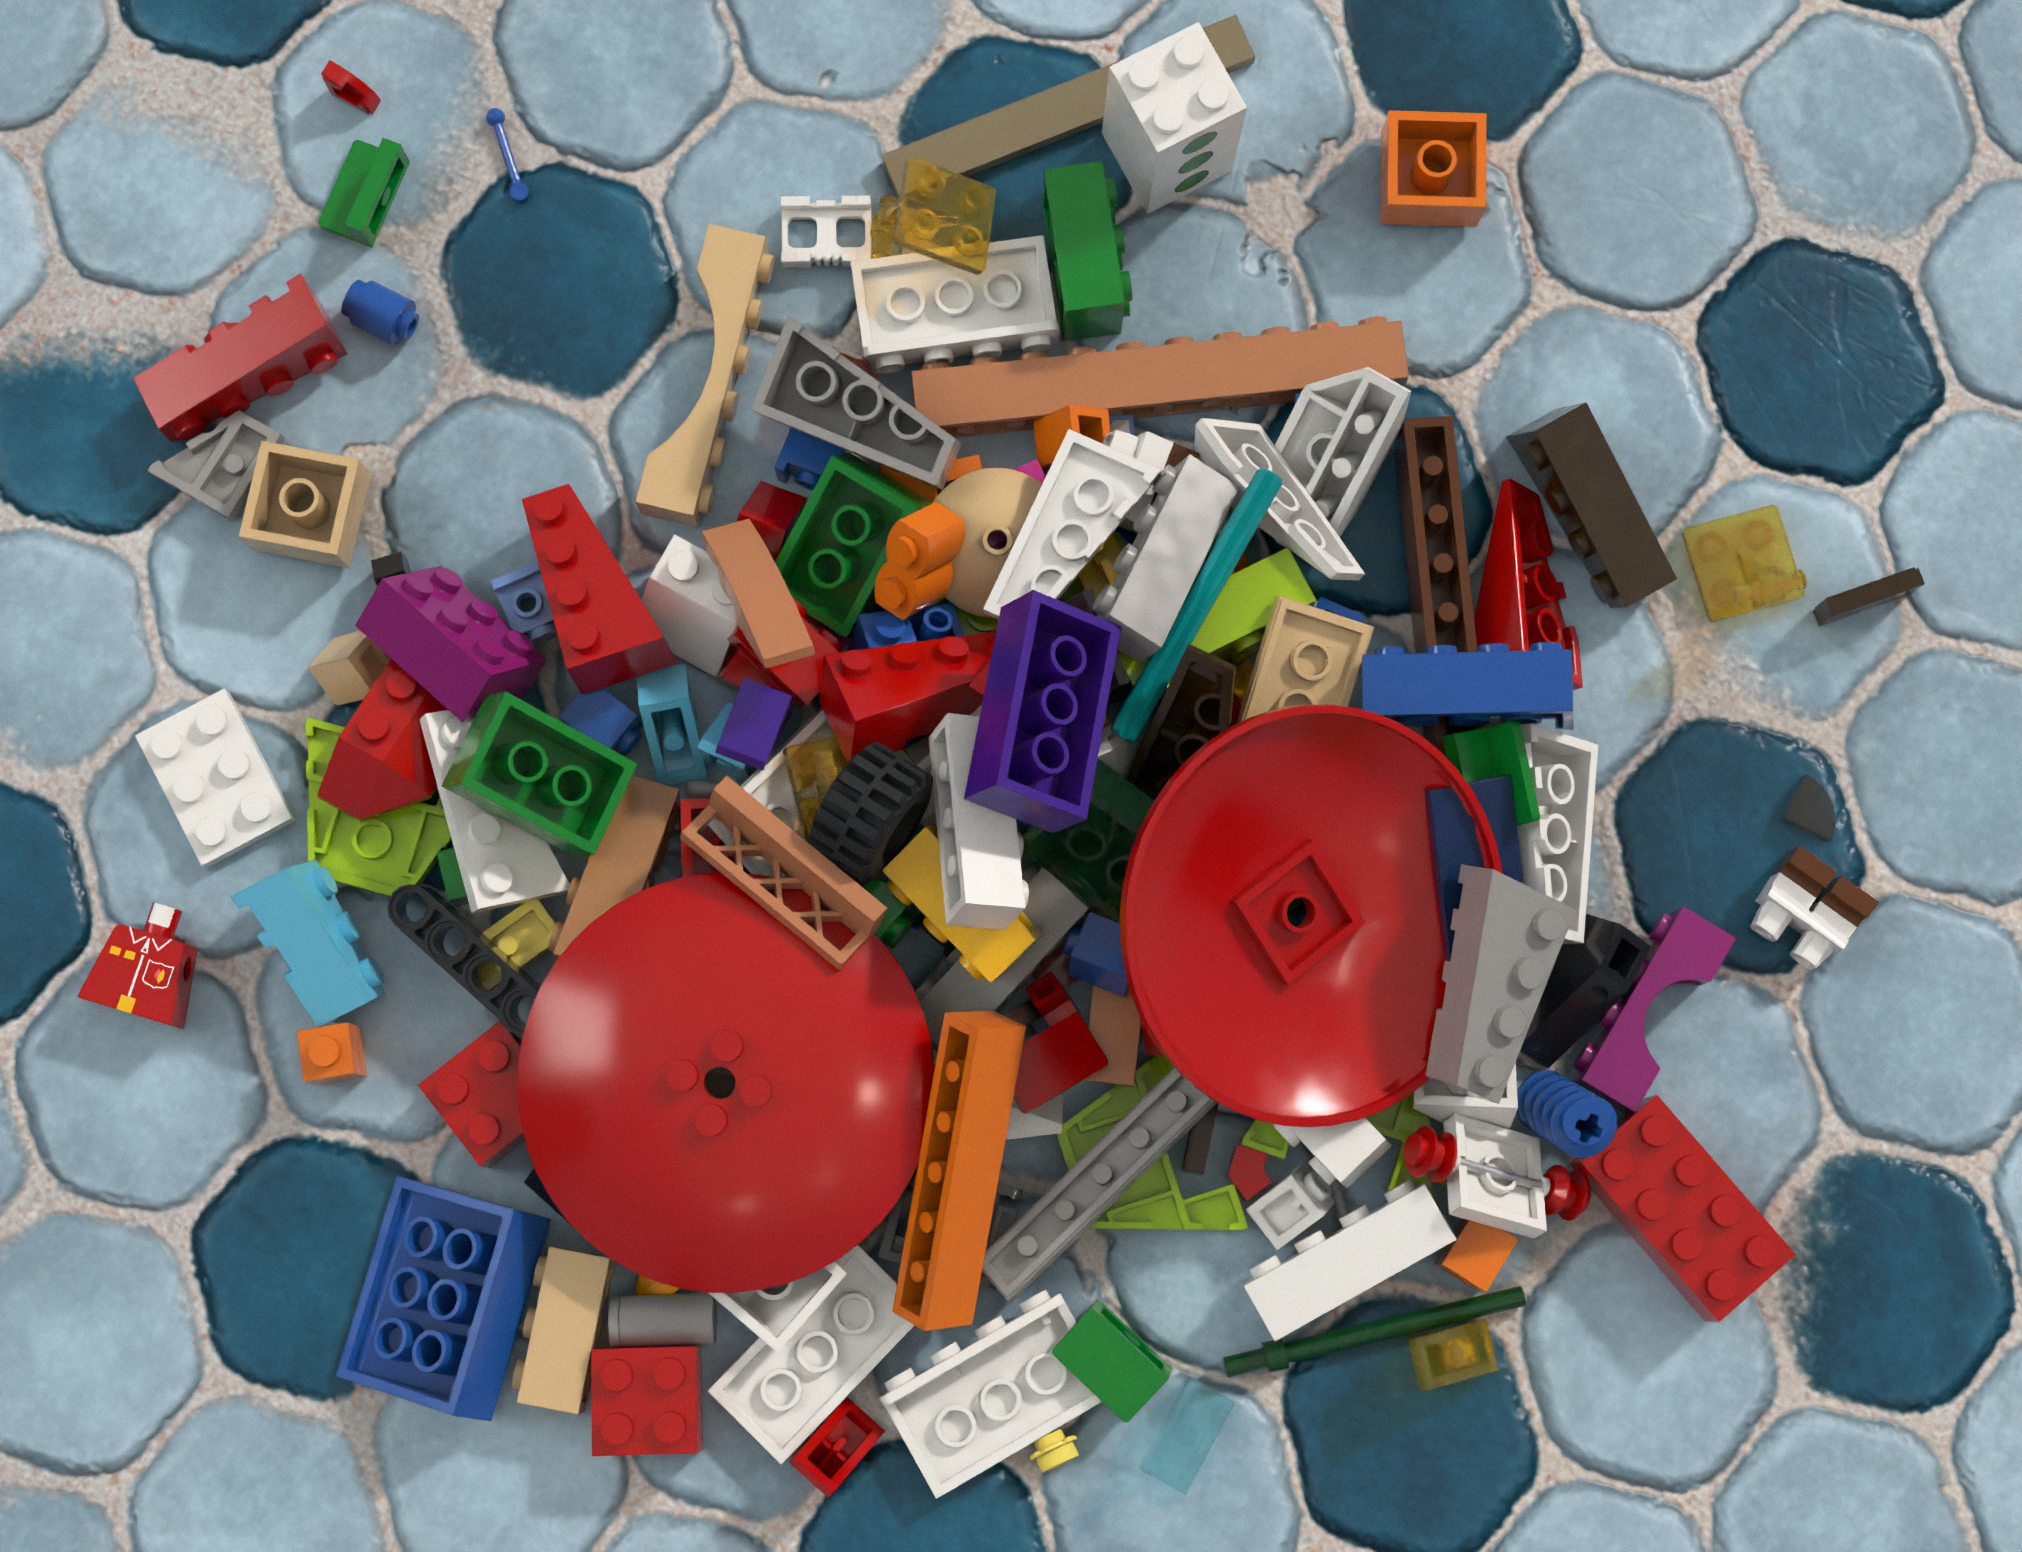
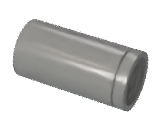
M709 1293L611 1296L608 1314L610 1347L716 1345V1299Z

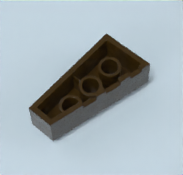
M1587 402L1557 408L1506 436L1566 534L1572 550L1581 559L1591 575V586L1601 602L1604 604L1608 603L1610 608H1627L1677 579Z

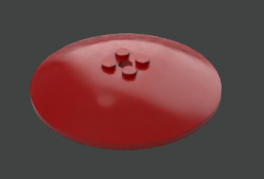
M1320 704L1297 705L1275 709L1250 717L1226 729L1205 743L1168 780L1151 805L1138 831L1129 856L1123 882L1120 907V942L1124 970L1139 1016L1153 1042L1167 1061L1191 1085L1208 1098L1232 1111L1264 1122L1294 1127L1332 1126L1359 1120L1383 1111L1409 1096L1430 1079L1426 1077L1436 1011L1443 1007L1446 982L1441 980L1446 958L1425 790L1452 787L1467 814L1474 819L1475 833L1480 844L1485 868L1494 869L1502 874L1503 872L1496 840L1487 816L1475 793L1447 757L1421 735L1383 715L1354 707ZM1301 898L1306 907L1305 917L1301 923L1293 926L1288 920L1287 909L1294 899Z
M707 873L663 882L628 897L591 922L569 944L554 963L542 983L529 1012L522 1036L518 1061L517 1097L524 1139L536 1173L549 1197L565 1219L589 1243L630 1271L653 1281L681 1289L708 1293H739L764 1290L787 1284L819 1271L840 1259L861 1243L884 1220L902 1196L919 1162L935 1064L926 1017L915 989L902 966L875 934L839 971L722 873ZM748 874L753 879L773 878L769 876ZM782 889L783 904L792 912H812L811 897L802 889ZM767 890L774 896V890ZM820 905L821 911H827L824 907ZM822 922L823 937L839 951L856 935L842 922ZM807 923L814 929V923ZM717 1067H724L730 1070L735 1078L734 1091L726 1098H717L707 1089V1076Z

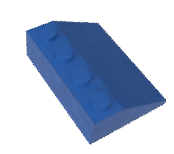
M397 1176L336 1376L452 1416L491 1421L533 1282L536 1264L541 1255L551 1219Z

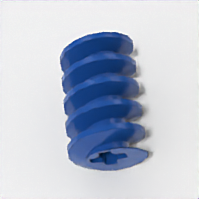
M1542 1070L1534 1072L1524 1079L1517 1089L1518 1109L1516 1114L1521 1123L1570 1156L1580 1158L1595 1156L1606 1149L1613 1140L1617 1129V1114L1612 1105L1567 1077L1559 1075L1556 1071Z

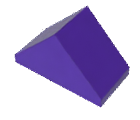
M744 678L715 753L764 770L792 714V696Z

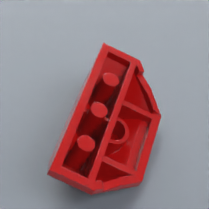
M390 659L338 737L317 793L318 798L360 822L375 818V815L395 811L430 799L437 789V783L419 719L427 713L448 709L394 660Z

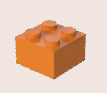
M1388 111L1381 131L1380 224L1478 226L1486 208L1487 113Z

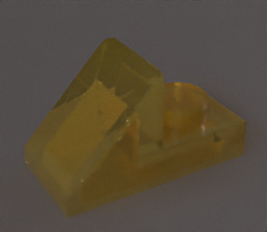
M1486 1319L1471 1321L1438 1331L1407 1336L1420 1392L1498 1370Z

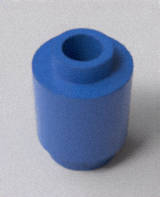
M356 280L348 289L341 307L342 315L349 318L351 325L391 345L398 344L402 339L405 341L409 340L419 322V314L415 313L416 304L413 300L372 280L367 283L362 280Z

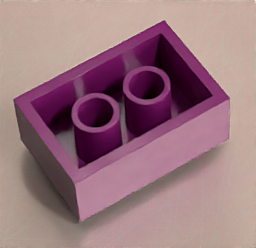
M438 566L382 578L355 626L461 722L475 718L486 695L506 691L523 700L547 659L534 648L533 642L526 635L513 630L498 616L497 610L491 604L478 599L462 585V579L455 572Z

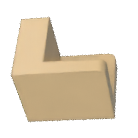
M357 631L333 638L307 668L335 705H342L364 700L391 658L364 633Z

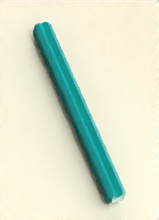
M1261 468L1254 474L1198 572L1162 648L1151 655L1113 721L1111 731L1127 742L1137 740L1173 677L1188 644H1191L1279 491L1282 479L1272 471Z

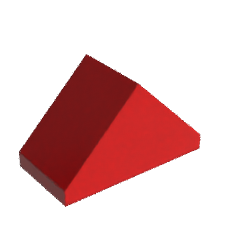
M760 481L739 512L737 522L745 519L751 520L775 562L805 507L807 497Z
M846 1397L789 1463L829 1498L885 1430Z

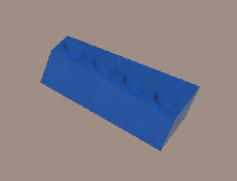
M1534 643L1530 645V651H1509V646L1506 644H1483L1478 646V652H1457L1456 646L1434 645L1427 647L1426 653L1405 654V648L1385 646L1376 648L1375 655H1362L1363 710L1383 715L1404 726L1432 727L1438 725V717H1449L1450 725L1480 728L1482 725L1489 724L1490 718H1500L1501 723L1518 720L1520 725L1538 724L1542 722V719H1555L1556 729L1574 730L1572 650H1561V644Z

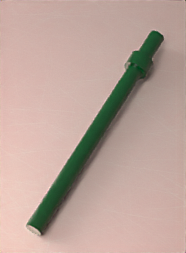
M1517 1286L1293 1341L1283 1342L1282 1338L1277 1341L1262 1342L1259 1349L1223 1357V1364L1228 1378L1266 1368L1268 1373L1288 1369L1291 1362L1526 1306V1299L1522 1287Z

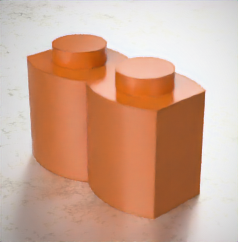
M935 502L898 520L892 526L887 538V562L881 567L876 577L874 588L876 603L903 621L941 601L948 593L952 583V560L959 554L963 546L965 537L964 519L938 502Z

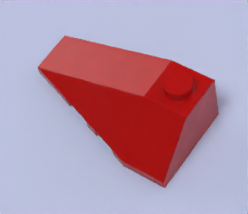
M1509 478L1501 483L1474 616L1477 650L1478 646L1483 644H1506L1509 646V651H1530V645L1534 643L1561 644V650H1572L1573 690H1577L1583 687L1579 641L1575 626H1565L1559 600L1565 599L1567 596L1563 582H1556L1555 576L1549 567L1547 557L1553 554L1554 548L1539 494Z

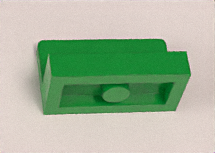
M382 138L379 147L360 140L353 142L319 218L318 223L323 230L368 247H373L410 163L401 144Z
M1518 720L1443 736L1447 759L1458 769L1466 782L1501 775H1511L1517 826L1540 820L1530 766Z
M1098 1298L1052 1350V1354L1123 1422H1129L1166 1383L1173 1370Z

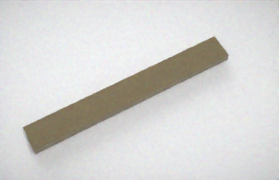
M1237 15L1202 28L1227 73L1254 63L1255 54ZM1118 62L882 154V162L900 203L1102 124L1109 67Z

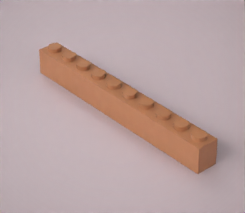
M1382 316L1365 318L1360 320L1358 325L1339 327V323L1333 321L1320 322L1310 326V330L1291 332L1289 327H1272L1263 330L1261 335L1242 337L1240 332H1223L1213 336V340L1193 342L1191 337H1175L1166 340L1164 345L1145 347L1143 342H1126L1117 345L1116 350L1096 352L1094 347H1077L1067 351V355L1048 357L1045 352H1029L1020 355L1018 360L999 362V359L996 357H980L971 360L970 365L950 367V364L947 362H931L922 365L921 370L911 371L915 409L954 438L1034 430L1033 421L1069 404L1108 409L1109 416L1133 414V419L1294 403L1295 394L1301 393L1305 385L1365 367L1377 371L1405 387L1409 378L1402 322H1387V318Z

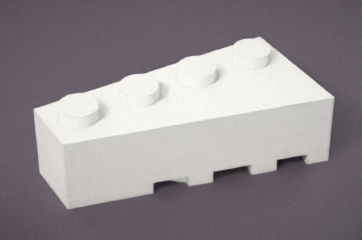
M1531 723L1522 724L1520 726L1540 812L1539 821L1517 826L1523 881L1525 885L1576 909L1563 944L1584 943L1598 744Z

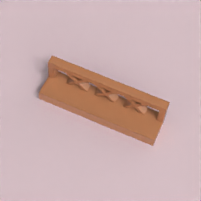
M728 776L713 789L709 805L681 832L680 839L778 921L810 945L839 971L881 925L887 910L886 906ZM716 818L732 831L733 845L713 846L699 834ZM741 840L748 845H741ZM762 856L771 864L773 878H751L743 871L742 857ZM727 857H734V863ZM780 872L783 873L787 878H781ZM782 889H802L811 897L812 912H792L783 904ZM767 890H774V896ZM820 905L824 907L827 911H821ZM822 922H842L856 935L839 951L823 937ZM807 923H814V929Z

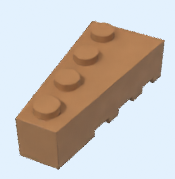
M632 775L595 855L583 856V860L588 862L582 878L574 876L566 897V905L571 906L565 923H556L549 941L548 950L554 952L555 962L569 944L591 922L614 905L654 886L655 878L649 875L651 869L655 871L661 870L679 815V789Z

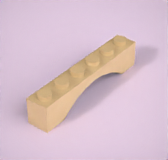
M708 224L697 265V272L701 286L710 302L714 318L715 345L711 370L702 395L686 421L667 441L647 455L635 501L640 513L643 515L698 527L701 514L708 515L711 511L715 495V486L709 485L714 467H722L727 449V439L721 438L725 421L733 422L739 402V393L733 392L737 375L746 374L750 361L751 347L745 345L749 329L758 328L762 315L763 301L757 300L761 283L769 284L773 273L775 255L769 254L766 236Z

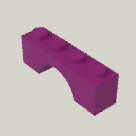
M1684 906L1673 911L1670 916L1663 913L1658 918L1648 936L1649 939L1654 941V944L1645 957L1629 991L1599 1019L1598 1024L1604 1027L1598 1040L1595 1045L1588 1041L1573 1064V1068L1579 1071L1574 1082L1593 1092L1598 1097L1603 1098L1614 1109L1624 1115L1636 1112L1661 1069L1650 1054L1644 1036L1645 1016L1651 1002L1660 991L1669 985L1690 984L1701 986L1711 982L1736 940L1732 935Z

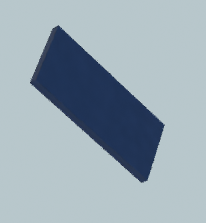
M1501 775L1467 782L1487 816L1496 840L1503 874L1524 884L1511 775ZM1452 787L1425 790L1445 958L1446 961L1450 962L1455 930L1450 929L1453 909H1459L1463 887L1462 883H1458L1461 864L1485 868L1480 844L1475 833L1474 819L1467 813Z

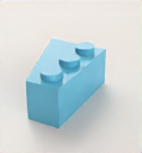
M315 859L283 868L230 897L238 909L247 905L250 907L264 928L263 931L258 933V939L265 949L276 946L289 971L284 973V978L316 1026L322 1027L386 993L381 985L384 983V976L379 965L372 957L366 956L358 941L361 933L357 922L349 912H343L334 895L337 893V885L332 874L326 867H320Z

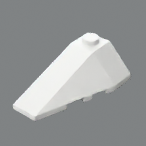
M1201 418L1196 423L1194 451L1200 454L1198 460L1240 486L1230 507L1236 508L1257 470L1264 468L1272 471L1282 479V485L1258 527L1285 547H1289L1292 552L1330 579L1359 581L1365 575L1260 424Z

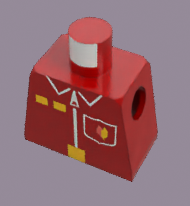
M153 902L143 931L118 923L81 987L78 998L184 1029L197 948L173 940L183 911Z

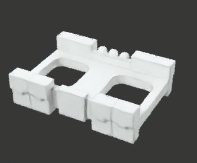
M871 195L842 196V203H836V200H816V203H811L810 196H781V264L783 268H812V263H815L816 266H821L822 262L825 266H829L831 262L834 266H838L839 262H842L843 267H851L852 261L872 259ZM842 219L863 220L865 222L864 245L861 247H840L837 244L838 221ZM792 220H814L816 222L817 243L814 247L793 248L789 246L788 225Z

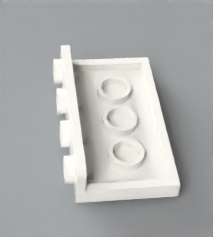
M1044 235L851 262L866 370L876 369L878 373L888 374L903 370L906 364L920 362L925 364L947 362L950 364L956 357L973 355L974 359L980 357L997 358L1003 354L1002 351L1021 348L1024 353L1043 352L1050 349L1051 344L1059 343L1060 330L1056 319Z
M1046 1289L1019 1304L1024 1314L1008 1323H1005L1000 1315L974 1330L979 1339L961 1350L955 1341L929 1357L934 1365L917 1376H915L912 1368H909L884 1383L888 1393L882 1395L879 1399L884 1408L886 1407L936 1499L1102 1402L1052 1354L1056 1344L1077 1323L1061 1293L1050 1297Z

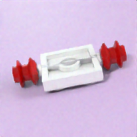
M1455 1113L1443 1121L1444 1132L1436 1135L1433 1128L1422 1126L1414 1134L1410 1135L1405 1142L1403 1159L1411 1176L1419 1178L1426 1174L1428 1179L1434 1183H1441L1447 1179L1449 1215L1535 1239L1547 1231L1546 1215L1551 1216L1558 1213L1563 1220L1572 1221L1584 1212L1590 1203L1591 1189L1588 1179L1583 1172L1573 1170L1568 1173L1565 1167L1553 1165L1542 1176L1540 1140L1537 1137Z

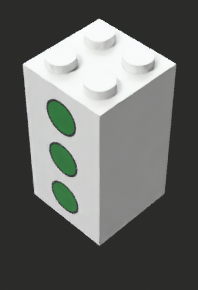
M1199 22L1109 67L1102 135L1147 214L1232 171L1247 106Z

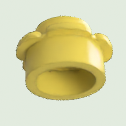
M1059 1429L1034 1441L1037 1452L1030 1455V1461L1036 1460L1041 1473H1045L1078 1457L1079 1454L1073 1443L1077 1437L1071 1435L1065 1438L1062 1429Z

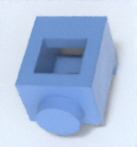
M536 561L490 581L513 630L526 635L534 645L545 643L557 636L540 567ZM532 598L536 599L537 603L532 611L523 612L520 610V603Z

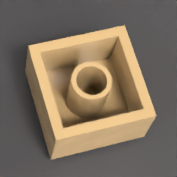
M261 441L239 537L254 551L350 568L371 473L360 459Z

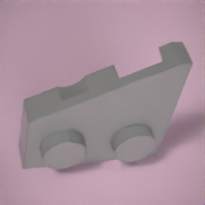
M238 410L219 422L213 431L201 433L185 443L187 445L186 449L163 463L158 460L151 464L147 471L159 480L233 522L248 499L261 441L283 444L285 438L277 431Z

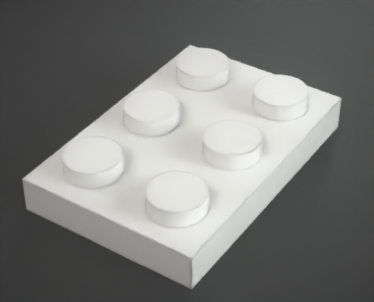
M225 688L135 735L201 866L209 868L296 821L230 692Z

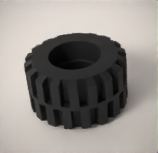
M880 742L871 743L859 751L845 765L828 789L813 819L808 843L854 881L862 886L869 885L884 874L882 870L907 846L919 826L931 798L932 774Z

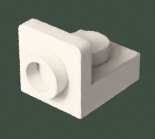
M1302 1163L1289 1176L1251 1203L1245 1210L1276 1250H1278L1322 1218L1335 1202L1331 1197L1330 1186L1315 1170L1311 1171L1306 1164Z

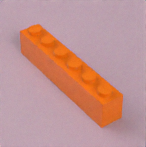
M993 1010L944 1013L892 1312L923 1331L966 1326L973 1323L1026 1030L1025 1025Z

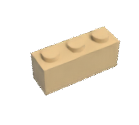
M549 1247L547 1256H539L533 1285L540 1287L537 1307L528 1308L523 1326V1337L530 1339L526 1359L519 1358L517 1360L512 1379V1389L519 1390L517 1403L573 1414L585 1412L591 1385V1349L598 1348L615 1267L614 1260L607 1256L560 1247Z

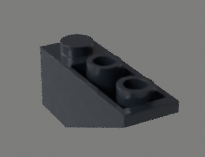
M1586 914L1584 943L1562 944L1520 1052L1540 1066L1549 1069L1629 991L1651 945L1622 924Z

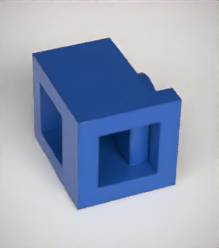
M790 428L774 467L777 479L787 484L790 475L796 477L794 481L798 485L813 491L831 456L850 452Z

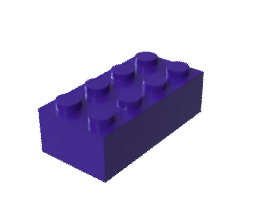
M1035 590L1001 607L964 795L965 800L1051 833L1087 820L1121 626Z

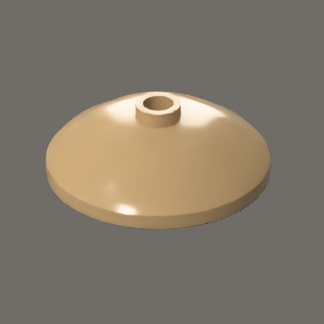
M985 468L957 478L936 497L933 503L938 502L963 518L965 523L963 546L959 554L952 560V583L944 597L954 606L976 616L993 618L984 614L983 608L1042 486L1041 482L1016 470ZM994 531L1002 532L1007 538L1006 546L1000 550L991 548L987 541L989 534Z

